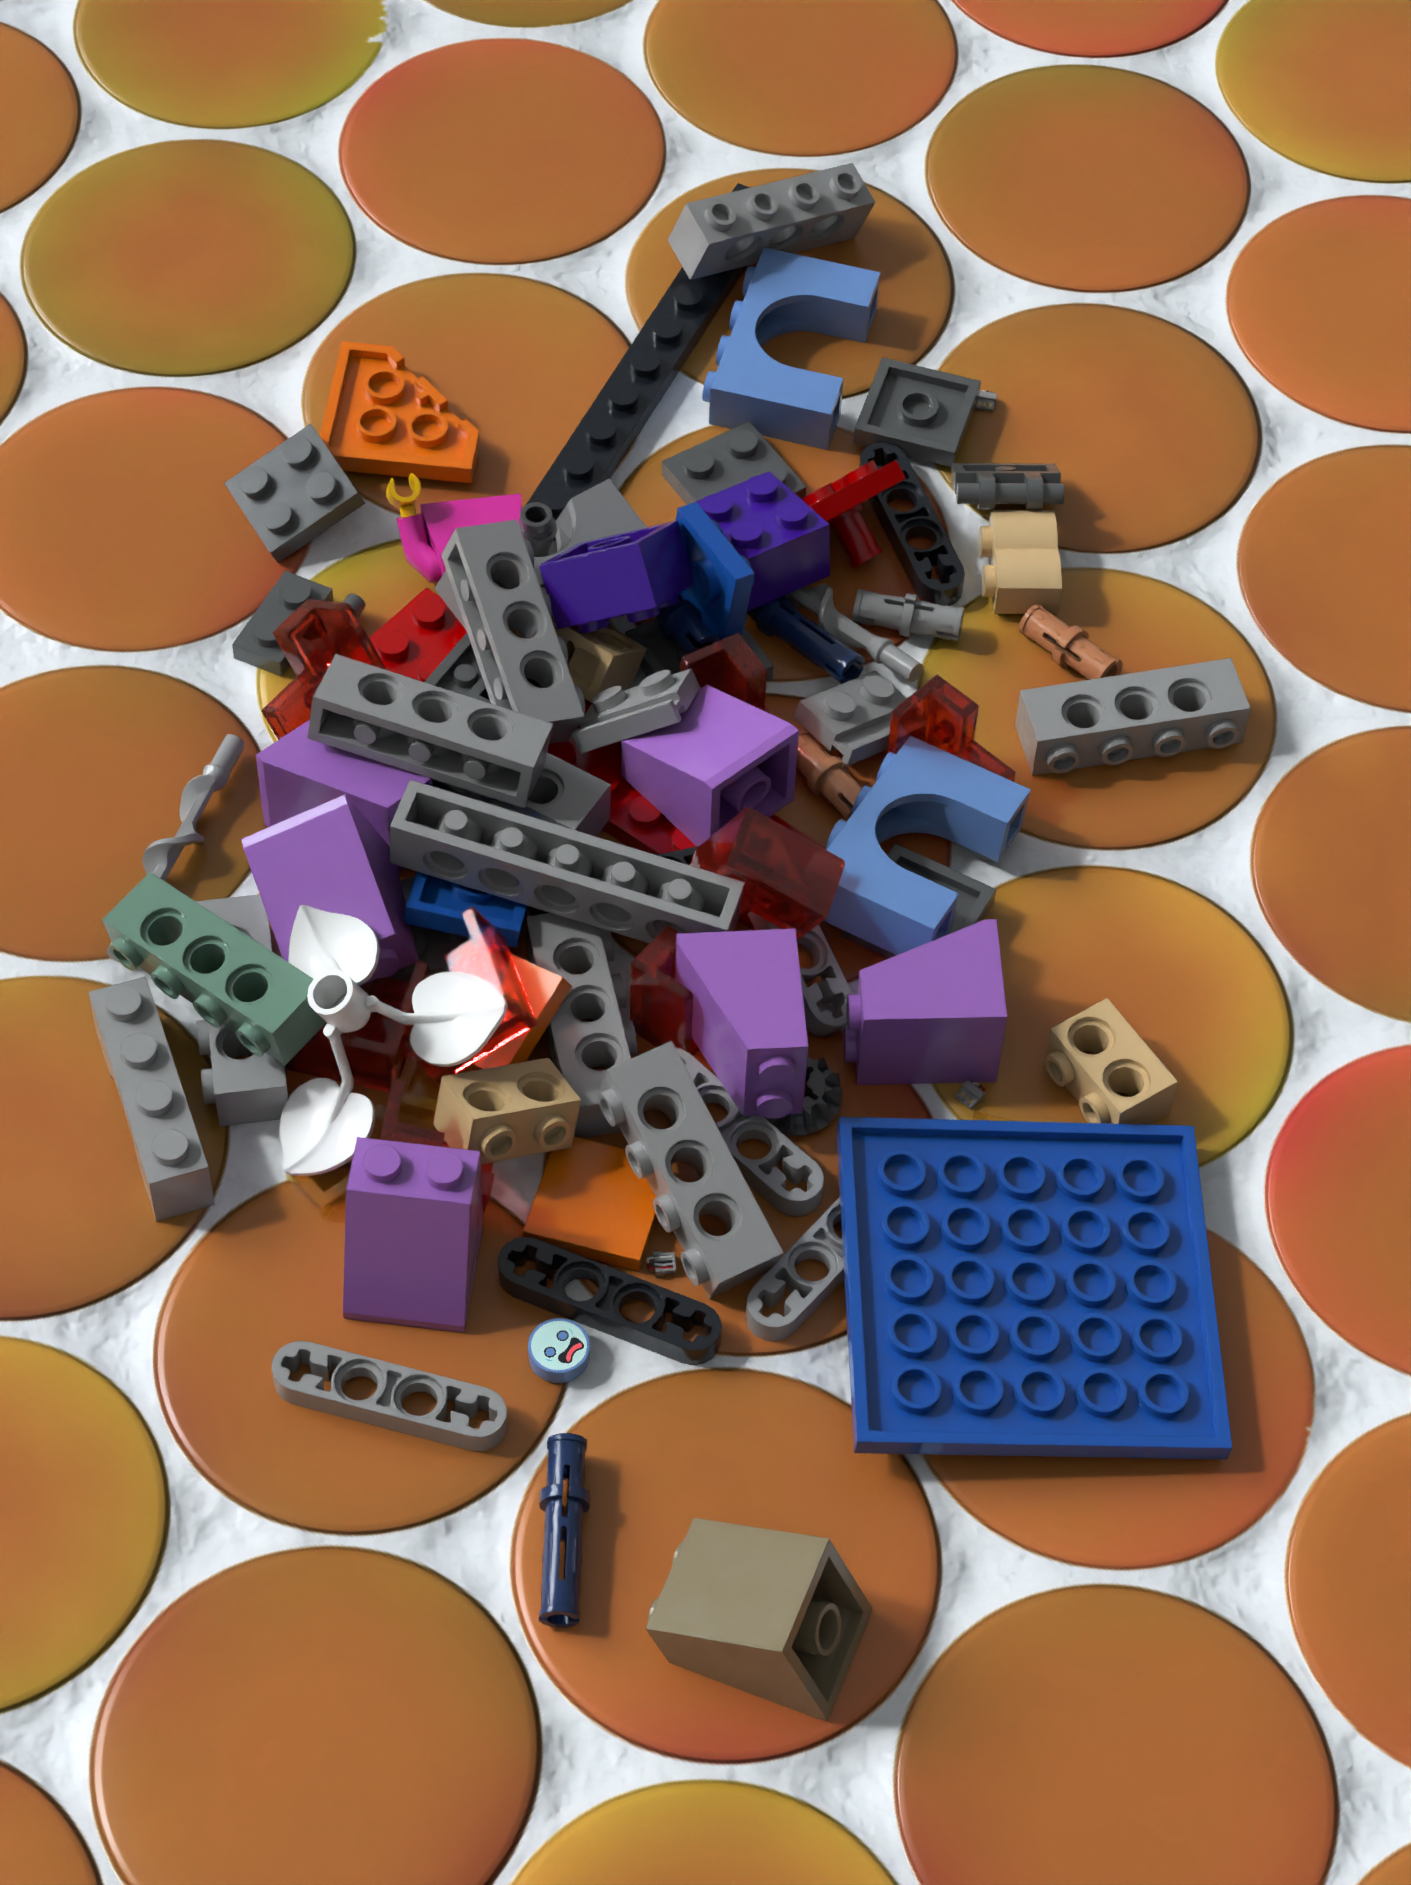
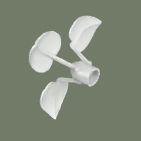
M301 905L292 928L288 962L314 979L308 989V1002L310 1007L327 1022L323 1029V1034L330 1040L342 1082L339 1086L331 1079L316 1078L298 1086L291 1093L284 1105L280 1118L279 1134L283 1152L282 1169L293 1176H312L335 1170L353 1159L357 1137H371L375 1124V1107L366 1096L351 1093L354 1087V1078L340 1037L342 1033H349L363 1028L369 1021L371 1012H377L401 1024L413 1025L410 1043L415 1053L421 1059L439 1067L455 1066L468 1061L480 1052L503 1021L508 1006L503 995L492 984L477 976L463 972H441L429 976L415 987L412 994L414 1013L400 1011L381 1002L374 995L369 996L359 986L371 978L378 965L380 947L373 930L355 917Z

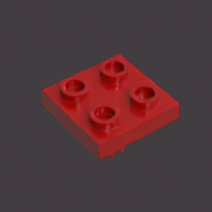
M874 460L842 478L810 493L801 500L829 523V526L832 525L851 561L852 568L883 552L860 512V509L864 508L862 503L903 481L906 477L897 460L879 469Z

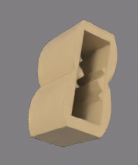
M991 510L989 526H980L979 557L989 558V565H983L982 570L983 597H992L994 614H1025L1035 604H1041L1051 614H1058L1062 593V571L1058 550L1055 511Z

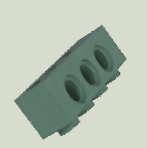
M151 872L102 919L112 941L109 950L118 962L131 971H135L139 967L147 972L155 985L163 993L172 999H177L181 995L193 1003L194 1009L206 1022L216 1028L224 1024L236 1033L239 1041L249 1051L259 1057L267 1053L286 1066L326 1024V1021L310 1007L308 1002V989L314 980L312 977Z

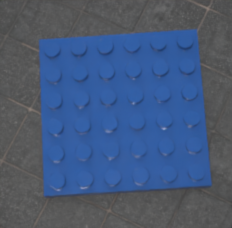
M839 1117L836 1133L854 1453L1228 1459L1232 1450L1194 1126Z

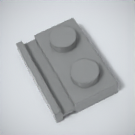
M692 669L673 675L670 670H662L646 677L639 686L624 691L621 686H613L599 692L591 699L592 705L579 724L581 728L574 730L572 733L580 753L680 722L682 718L679 713L687 711L700 690V685Z
M877 671L799 701L794 718L829 751L834 749L840 751L843 754L842 761L846 766L906 742L910 736L915 738L922 735L929 719L924 713L918 716L910 710L912 703Z

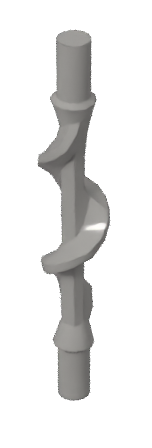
M826 583L813 588L803 587L786 595L794 602L795 608L805 607L817 615L819 626L844 645L865 648L877 664L883 663L909 682L916 681L921 675L923 665L896 647L892 640L871 634L839 613L834 608L833 589Z
M227 734L210 765L204 766L203 774L188 781L182 791L179 809L182 824L175 837L154 841L146 848L142 858L146 875L151 872L166 881L185 846L191 844L204 845L206 838L197 832L196 823L213 792L222 789L229 780L230 773L245 748V742L240 737ZM108 947L106 951L108 956L113 960L117 961V959L112 955Z

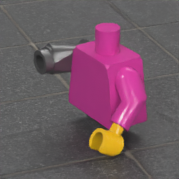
M410 473L408 477L409 486L412 490V495L409 497H402L396 493L393 478H391L388 484L386 497L391 505L399 508L401 517L396 520L406 561L429 583L437 584L446 571L441 554L455 528L517 519L523 538L527 539L532 545L534 557L550 555L548 551L558 529L556 520L552 517V511L547 505L539 502L529 503L522 508L521 493L420 504V513H416L414 503L421 491V483L418 477L413 473Z

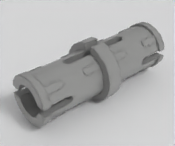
M858 589L852 621L857 624L875 625L898 630L899 636L910 637L911 633L958 642L964 608L918 600V595L909 593L904 598Z

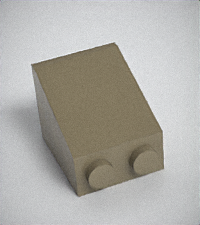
M693 1518L684 1541L675 1550L672 1568L660 1596L653 1601L650 1607L648 1623L645 1629L669 1663L813 1718L828 1721L873 1608L829 1538Z

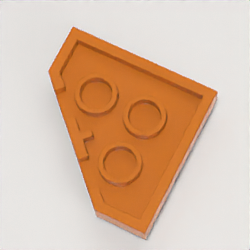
M341 341L320 437L342 470L409 477L410 473H413L422 479L472 483L479 450V430L467 419L461 421L448 408V400L423 376L417 378L405 366V358L393 346Z

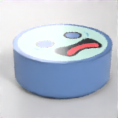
M564 1318L550 1319L539 1324L531 1333L528 1341V1359L532 1370L543 1380L552 1383H566L578 1378L586 1370L590 1360V1341L586 1331L576 1322Z

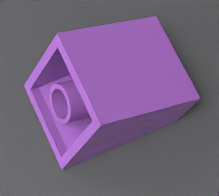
M705 685L698 691L686 712L679 713L682 718L680 722L621 741V776L696 846L728 842L741 828L760 824L794 800L799 730L791 723L709 685Z
M310 720L256 754L263 819L267 827H271L346 794L390 846V825L409 780L433 786L432 778L308 739ZM397 865L399 872L405 868Z
M346 794L241 839L244 852L284 960L288 962L290 937L298 909L301 905H307L322 911L355 917L367 924L376 934L380 947L378 965L371 978L361 985L378 978L392 976L399 969L419 961L411 924L403 923L406 901L398 867L390 863V846Z
M997 919L982 920L860 970L857 994H847V1027H844L843 1030L844 1062H855L856 1085L965 1083L967 1079L971 1083L997 1081L1007 1021Z
M796 928L676 934L675 1013L743 1116H763L765 1118H781L788 1114H802L808 1038Z
M357 1137L346 1188L343 1318L465 1333L484 1229L480 1151Z

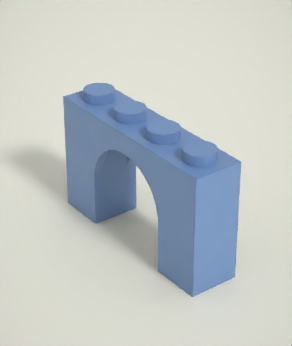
M763 247L757 266H748L742 291L743 296H745L744 300H736L733 305L729 329L732 332L730 336L722 335L716 355L718 369L716 372L709 371L705 379L702 400L710 402L709 424L733 429L750 421L762 436L828 450L841 415L844 378L787 366L771 358L761 347L778 335L795 331L816 332L866 343L878 308L881 272Z
M910 736L897 754L889 752L879 768L876 783L873 787L865 785L861 789L848 821L840 819L835 824L823 855L814 854L808 861L801 877V885L807 887L805 897L814 916L895 955L948 935L951 931L959 893L899 866L884 853L879 844L886 839L900 834L927 833L948 839L999 862L1022 828L1031 789Z

